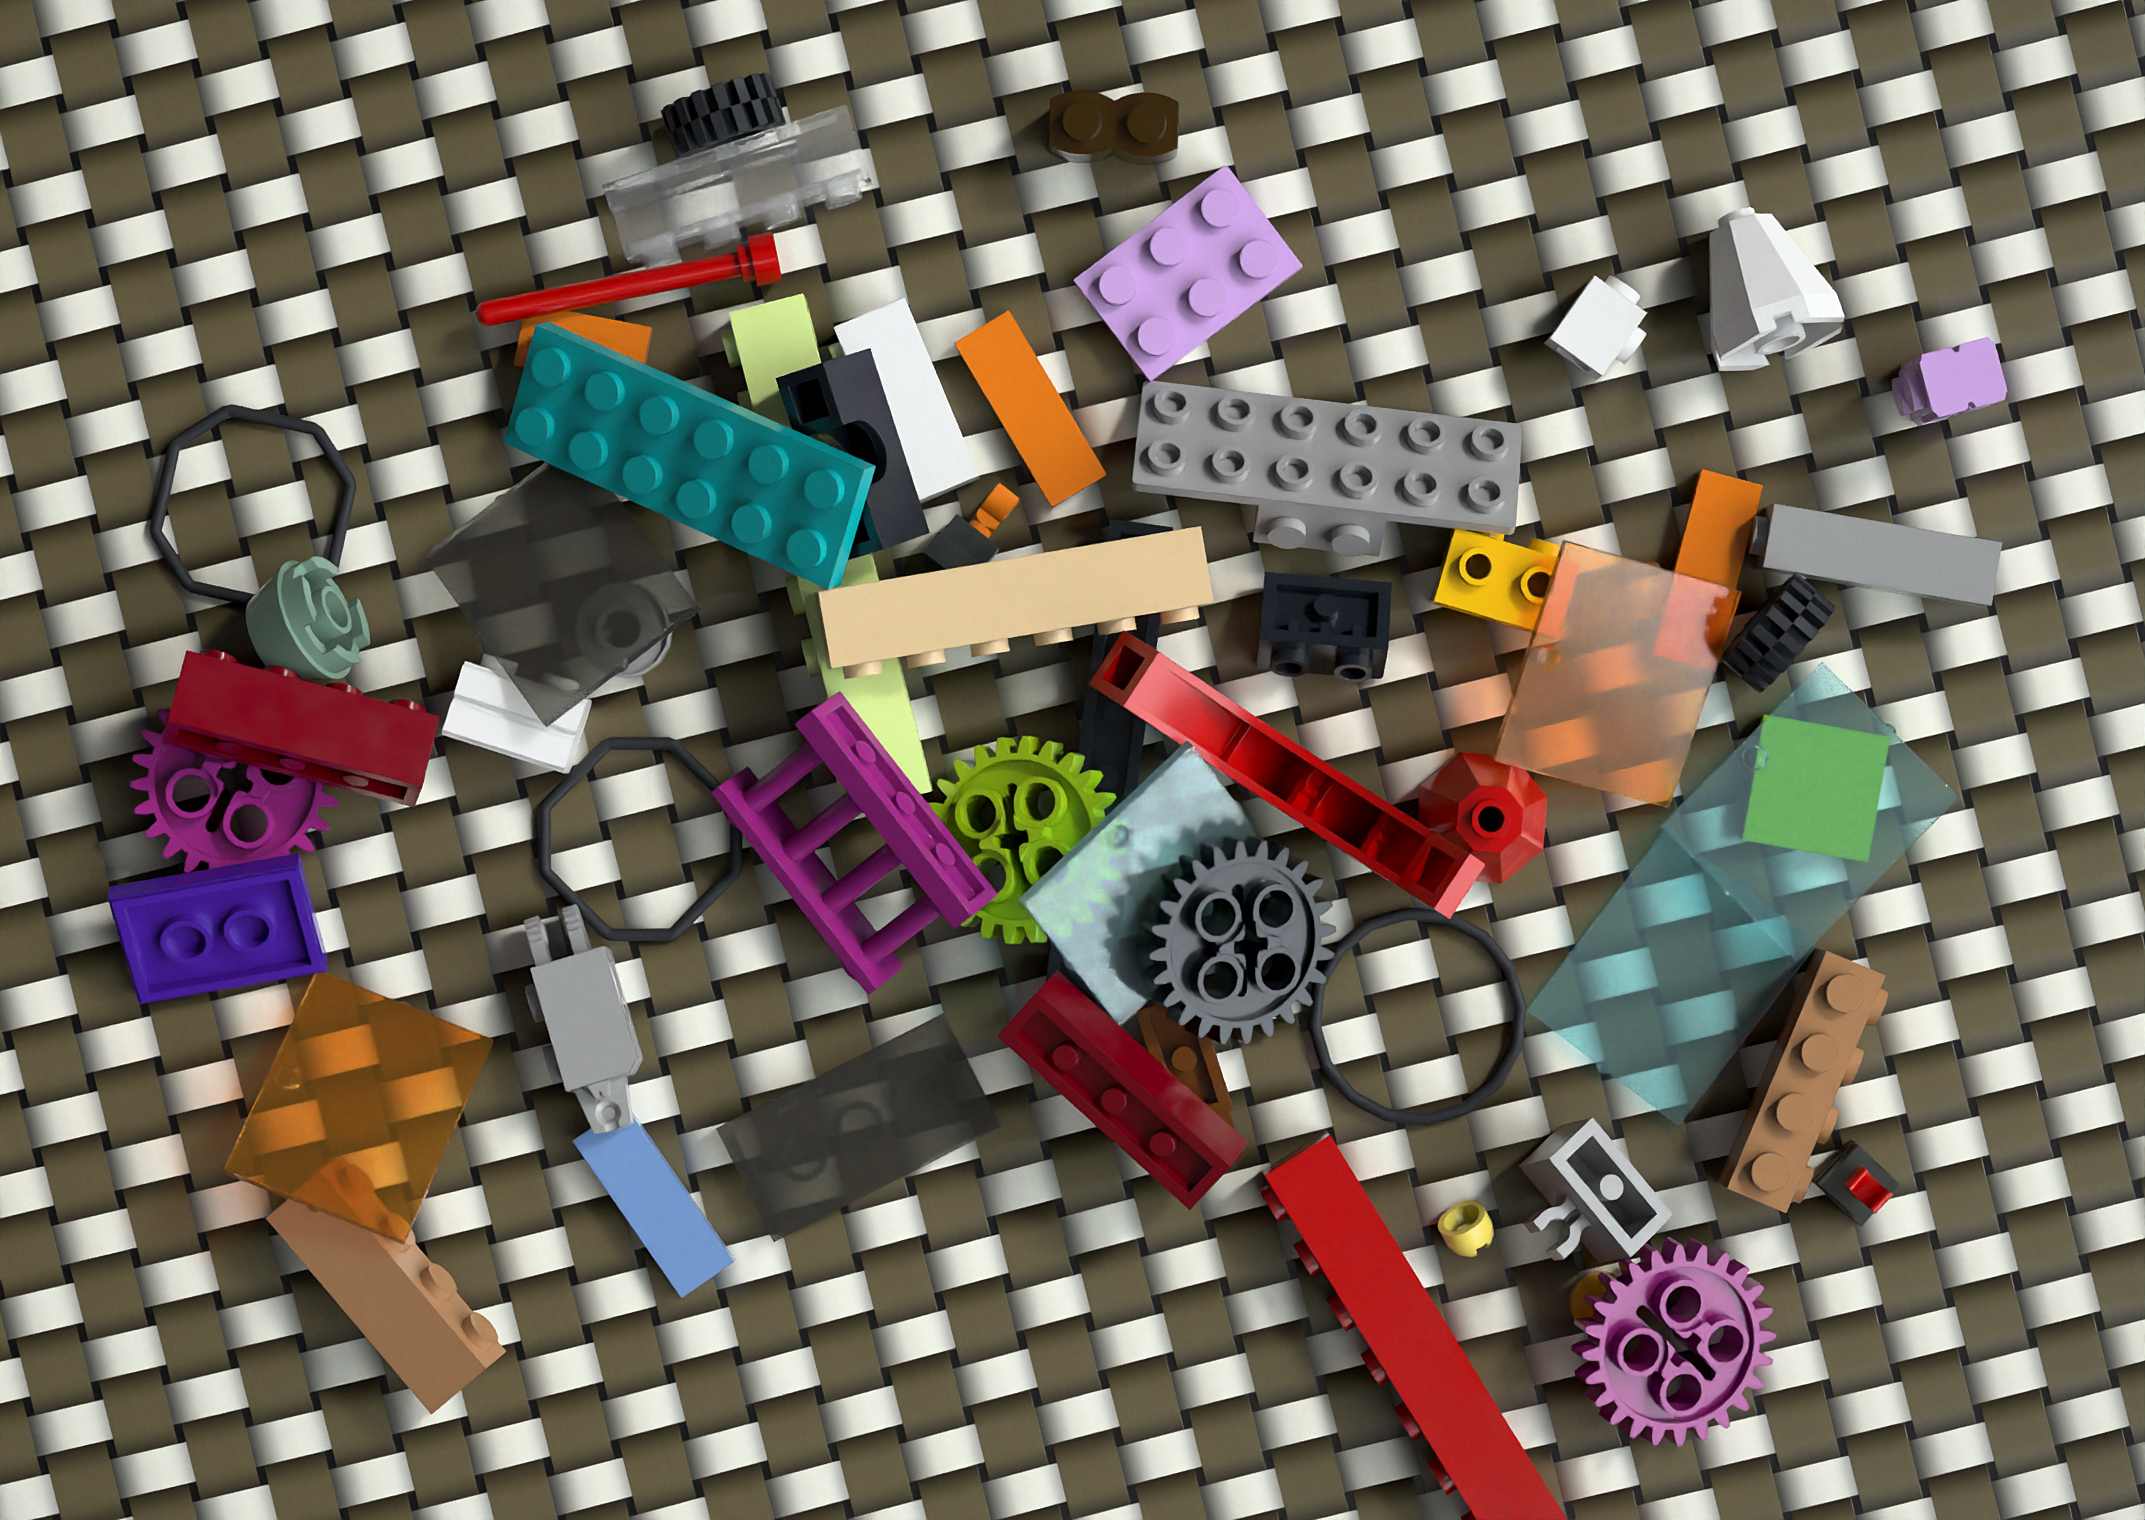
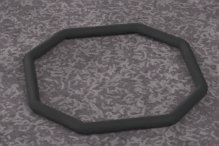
M231 404L220 407L173 437L168 444L151 519L150 534L155 545L184 589L193 594L247 605L255 594L193 581L162 532L180 448L228 417L313 435L344 483L328 555V561L338 569L357 487L352 472L324 428L317 423Z
M610 737L601 741L541 802L538 809V869L542 878L570 906L577 904L582 918L602 938L609 941H672L679 938L739 878L742 871V833L730 824V869L671 928L611 929L551 869V810L610 750H670L711 792L720 786L721 783L678 740L671 737Z

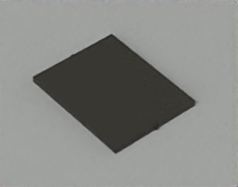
M547 462L505 494L498 495L493 503L423 555L546 727L616 674L624 672L629 664L701 610L615 493Z

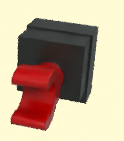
M1851 1139L1812 1180L1820 1190L1861 1227L1874 1213L1876 1214L1901 1185Z

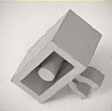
M1593 1117L1562 1124L1519 1165L1522 1171L1552 1205L1551 1208L1539 1210L1523 1223L1530 1233L1542 1231L1550 1221L1564 1220L1566 1222L1559 1229L1558 1241L1546 1251L1554 1261L1565 1259L1576 1248L1579 1240H1581L1599 1263L1630 1258L1673 1216L1672 1212Z

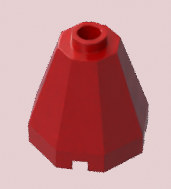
M1459 752L1419 785L1416 821L1486 864L1476 878V882L1503 884L1543 850L1548 797L1514 757ZM1491 806L1497 811L1493 818L1496 827L1491 831H1486L1480 827L1478 816L1482 809Z

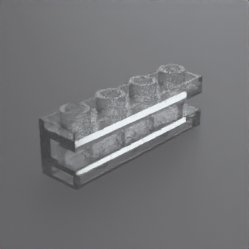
M845 104L603 184L602 187L609 209L614 215L619 231L618 236L626 259L631 264L642 261L646 270L661 267L681 259L680 248L703 241L706 250L738 241L742 238L739 229L764 221L766 230L794 223L803 218L800 211L801 208L822 201L825 202L827 210L849 205L863 198L861 188L873 184Z

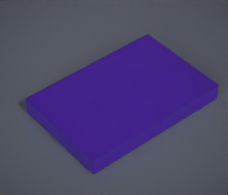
M299 853L109 887L108 902L139 1004L327 971L328 957Z

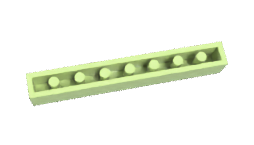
M803 293L729 312L732 328L721 331L729 365L731 368L742 365L748 390L737 393L739 405L788 428H791L775 378L822 363L810 311ZM809 436L815 440L827 444L824 440H822L819 437ZM872 553L848 560L840 586L832 589L879 581ZM797 575L785 578L794 615L803 613L807 615L812 638L801 640L810 677L822 675L828 699L841 691L920 794L933 791L899 657L881 660L883 673L844 679L843 667L828 669L815 592L828 589ZM826 700L817 702V705L819 706ZM837 780L839 792L842 796L846 793L844 787L841 785V783Z

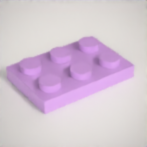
M1225 165L1076 277L1073 282L1149 382H1152L1300 271L1303 265L1229 167Z

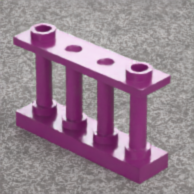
M839 691L795 723L796 727L806 738V742L760 780L747 766L718 786L711 794L721 805L729 823L741 831L836 953L844 971L857 981L867 995H869L904 967L893 953L898 947L940 915H943L953 929H956L995 898L998 893L841 691ZM821 762H824L844 787L846 793L800 830H797L775 800ZM864 813L883 837L885 844L837 881L814 850L858 815ZM900 864H903L925 891V895L880 930L876 931L853 901Z

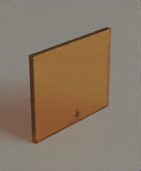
M1563 540L1491 759L1503 764L1573 782L1578 788L1589 786L1669 808L1742 591L1662 568L1655 561L1644 563Z
M325 972L315 973L224 1167V1174L305 1205L311 1212L316 1213L320 1211L404 1245L490 1053L494 1039L413 1008L408 1002H398Z

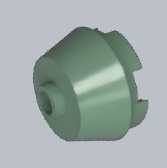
M314 556L302 562L294 560L285 562L249 600L246 606L248 633L266 667L278 666L292 670L300 676V680L304 681L340 679L345 677L352 666L362 661L358 657L359 649L370 645L368 622L358 597L351 601H346L339 587L331 579V577L336 576L339 569L325 558Z

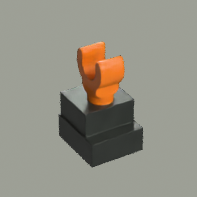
M999 483L969 523L956 514L942 532H938L923 551L924 557L940 570L990 562L998 553L999 547L989 538L1015 508L1020 498Z

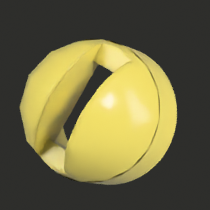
M1470 1200L1455 1204L1446 1210L1438 1221V1229L1446 1245L1458 1255L1474 1257L1477 1256L1476 1249L1482 1246L1488 1248L1491 1245L1494 1236L1493 1224L1484 1205L1478 1201Z

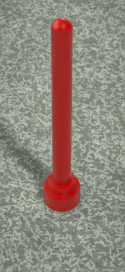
M773 232L747 236L748 243L736 245L737 252L484 301L477 306L475 315L480 324L494 326L738 277L743 278V283L756 281L757 287L782 282V276Z

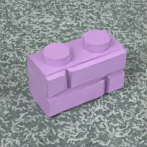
M1989 337L1962 343L1953 348L1947 347L1922 354L1901 364L1900 371L1898 372L1899 377L1892 379L1893 395L1901 416L1910 414L1911 421H1914L1917 426L1945 419L1952 415L1956 416L1982 409L2005 400L2006 392H2008L1995 342H1992Z

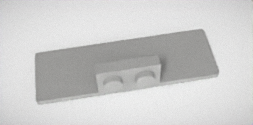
M1148 380L1143 383L1131 487L1134 491L1257 505L1253 542L1272 544L1283 549L1301 547L1335 551L1344 556L1370 555L1379 557L1386 521L1505 535L1513 534L1517 520L1522 426L1517 423L1159 381L1149 382Z

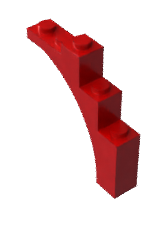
M1123 630L1089 682L1090 686L1190 753L1221 771L1352 859L1449 919L1486 865L1467 851L1435 833L1313 755L1161 652Z

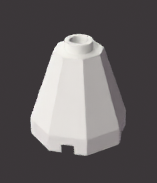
M1749 207L1732 211L1718 220L1719 228L1711 232L1709 237L1711 350L1719 371L1755 370L1770 365L1765 355L1783 350L1785 351V359L1793 358L1806 353L1841 332V322H1844L1845 316L1836 292L1772 214L1755 213L1754 208Z

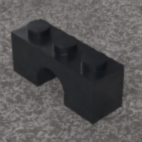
M871 348L775 378L793 430L806 436L819 437L829 446L876 466L848 560L929 534L930 531Z

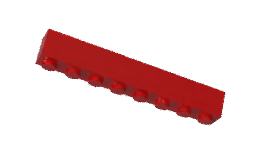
M1325 1131L1262 1170L1269 1185L1259 1191L1279 1223L1289 1217L1292 1219L1303 1239L1293 1244V1247L1311 1276L1315 1277L1324 1271L1337 1292L1326 1300L1346 1332L1357 1326L1369 1344L1370 1348L1361 1352L1360 1355L1379 1386L1391 1380L1404 1401L1393 1409L1413 1441L1425 1435L1437 1456L1428 1461L1427 1464L1446 1495L1458 1489L1470 1508V1511L1460 1518L1462 1520H1567L1328 1131Z

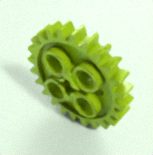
M1022 736L1018 747L1014 738L1000 737L997 738L996 753L990 746L977 745L974 747V757L977 765L968 760L956 759L953 765L960 779L958 782L939 779L937 785L947 798L944 803H928L989 883L992 867L998 861L1004 866L1006 882L1003 889L995 898L961 924L963 927H975L982 921L981 937L985 939H997L1003 931L1004 940L1007 944H1022L1025 934L1031 943L1047 942L1048 928L1054 935L1070 934L1068 915L1076 921H1089L1091 915L1084 901L1088 899L1106 902L1108 899L1105 891L1097 884L1100 877L1118 878L1119 872L1107 864L1106 859L1108 854L1124 852L1125 846L1108 840V832L1117 829L1124 823L1123 819L1106 817L1104 809L1114 802L1116 795L1115 793L1105 792L1095 793L1094 789L1103 777L1102 772L1088 770L1079 774L1084 764L1085 756L1081 753L1070 752L1062 759L1063 743L1047 741L1041 749L1039 737ZM1013 784H1016L1017 790L1013 798L1010 794V788ZM1046 787H1049L1055 797V807L1048 818L1044 819L1038 809V798L1040 793ZM987 799H990L996 809V818L993 825L988 830H985L979 819L982 804ZM1025 831H1027L1028 843H1023L1017 849L1016 838L1025 835ZM1056 850H1059L1065 859V871L1063 876L1055 882L1050 877L1048 862L1051 855ZM1030 883L1034 886L1032 896L1027 894Z

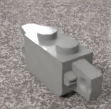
M577 904L562 909L563 926L574 952L572 956L553 961L547 929L541 922L540 917L535 916L524 920L525 931L536 967L530 968L534 983L525 986V992L535 1022L545 1020L552 1045L543 1047V1054L552 1082L555 1084L563 1081L566 1092L576 1094L594 1134L599 1135L634 1124L627 1077L636 1074L643 1061V1055L612 950L605 946L591 949L580 910Z

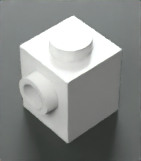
M1611 275L1605 282L1594 276L1588 281L1544 344L1597 380L1603 376L1615 358L1625 365L1647 334L1638 327L1647 312L1636 305L1641 297L1627 284Z

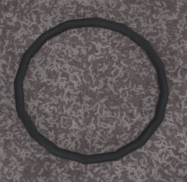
M1406 907L1366 919L1332 947L1331 951L1334 952V958L1325 960L1319 971L1326 978L1325 984L1314 982L1312 984L1311 999L1313 1003L1310 1006L1308 1028L1320 1068L1348 1102L1386 1122L1429 1126L1469 1114L1503 1086L1522 1051L1527 1005L1515 965L1487 931L1455 914L1449 919L1436 910ZM1407 920L1447 924L1479 941L1503 970L1514 1006L1510 1046L1492 1079L1462 1103L1428 1113L1388 1109L1356 1092L1332 1063L1321 1027L1325 987L1342 955L1371 931Z

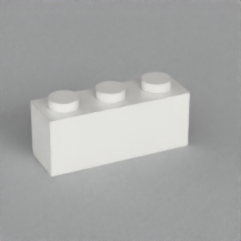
M902 298L835 326L834 329L840 342L828 346L833 359L871 348L920 503L979 480L980 477L906 299Z

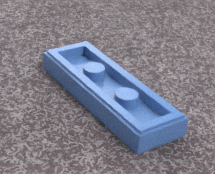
M633 1112L634 1124L625 1128L599 1135L594 1134L592 1128L574 1139L573 1143L681 1298L735 1261V1258Z

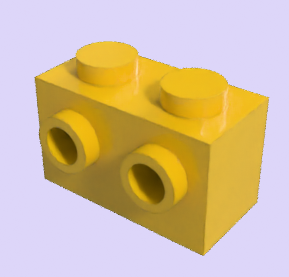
M1453 528L1448 538L1430 603L1546 638H1557L1579 563L1564 559L1567 548L1535 538H1530L1528 548L1503 541L1505 534Z

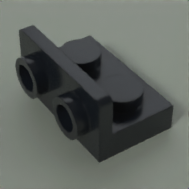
M1265 572L1256 667L1271 670L1275 674L1285 677H1298L1311 673L1335 675L1338 679L1346 682H1363L1370 678H1383L1389 648L1392 582Z

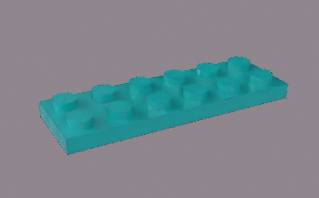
M550 322L535 325L504 443L828 590L841 584L876 467Z

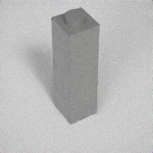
M1772 504L1765 507L1764 517L1754 516L1748 542V553L1757 555L1755 570L1791 576L1797 573L1802 578L1981 608L1992 606L2002 542Z

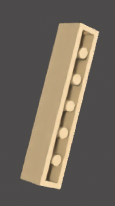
M1201 526L815 592L828 669L843 667L844 679L883 673L881 660L906 656L908 668L946 662L944 649L970 645L972 657L1010 651L1008 638L1033 634L1035 646L1073 640L1071 627L1096 623L1098 635L1117 633L1123 630L1136 629L1134 616L1159 612L1161 624L1199 618L1197 605L1214 603Z

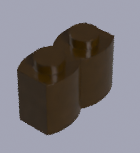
M1070 91L1059 94L1050 99L1049 153L1061 160L1073 163L1098 162L1112 155L1122 161L1137 165H1155L1167 162L1177 156L1179 102L1165 95L1148 92L1129 94L1115 101L1103 94L1092 91Z

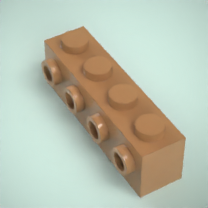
M1815 948L1717 1181L1719 1184L1784 1213H1787L1791 1201L1798 1204L1802 1202L1814 1174V1168L1807 1166L1816 1142L1824 1145L1828 1141L1838 1118L1839 1109L1832 1107V1103L1840 1084L1843 1083L1849 1086L1860 1067L1864 1051L1856 1046L1866 1024L1873 1027L1876 1025L1886 1005L1888 991L1881 988L1886 975L1829 951Z
M343 1157L320 1170L266 1218L431 1415L507 1352L498 1342V1334L490 1321L469 1308L458 1295L455 1281L451 1275L440 1265L431 1263L415 1244V1235L409 1225L400 1217L388 1212L374 1195V1187L369 1178L359 1168L349 1165Z

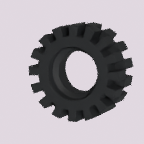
M768 73L750 74L745 78L741 76L733 78L726 83L720 82L711 85V88L690 93L691 96L681 97L661 110L678 161L683 160V162L695 158L696 160L702 159L713 153L717 155L726 152L727 149L744 146L749 141H757L764 138L766 134L778 131L779 128L784 127L787 123L771 76Z
M1795 573L1749 619L1742 631L1731 641L1732 643L1725 649L1720 660L1754 690L1762 693L1805 650L1806 645L1816 637L1819 630L1829 620L1836 606L1799 574Z

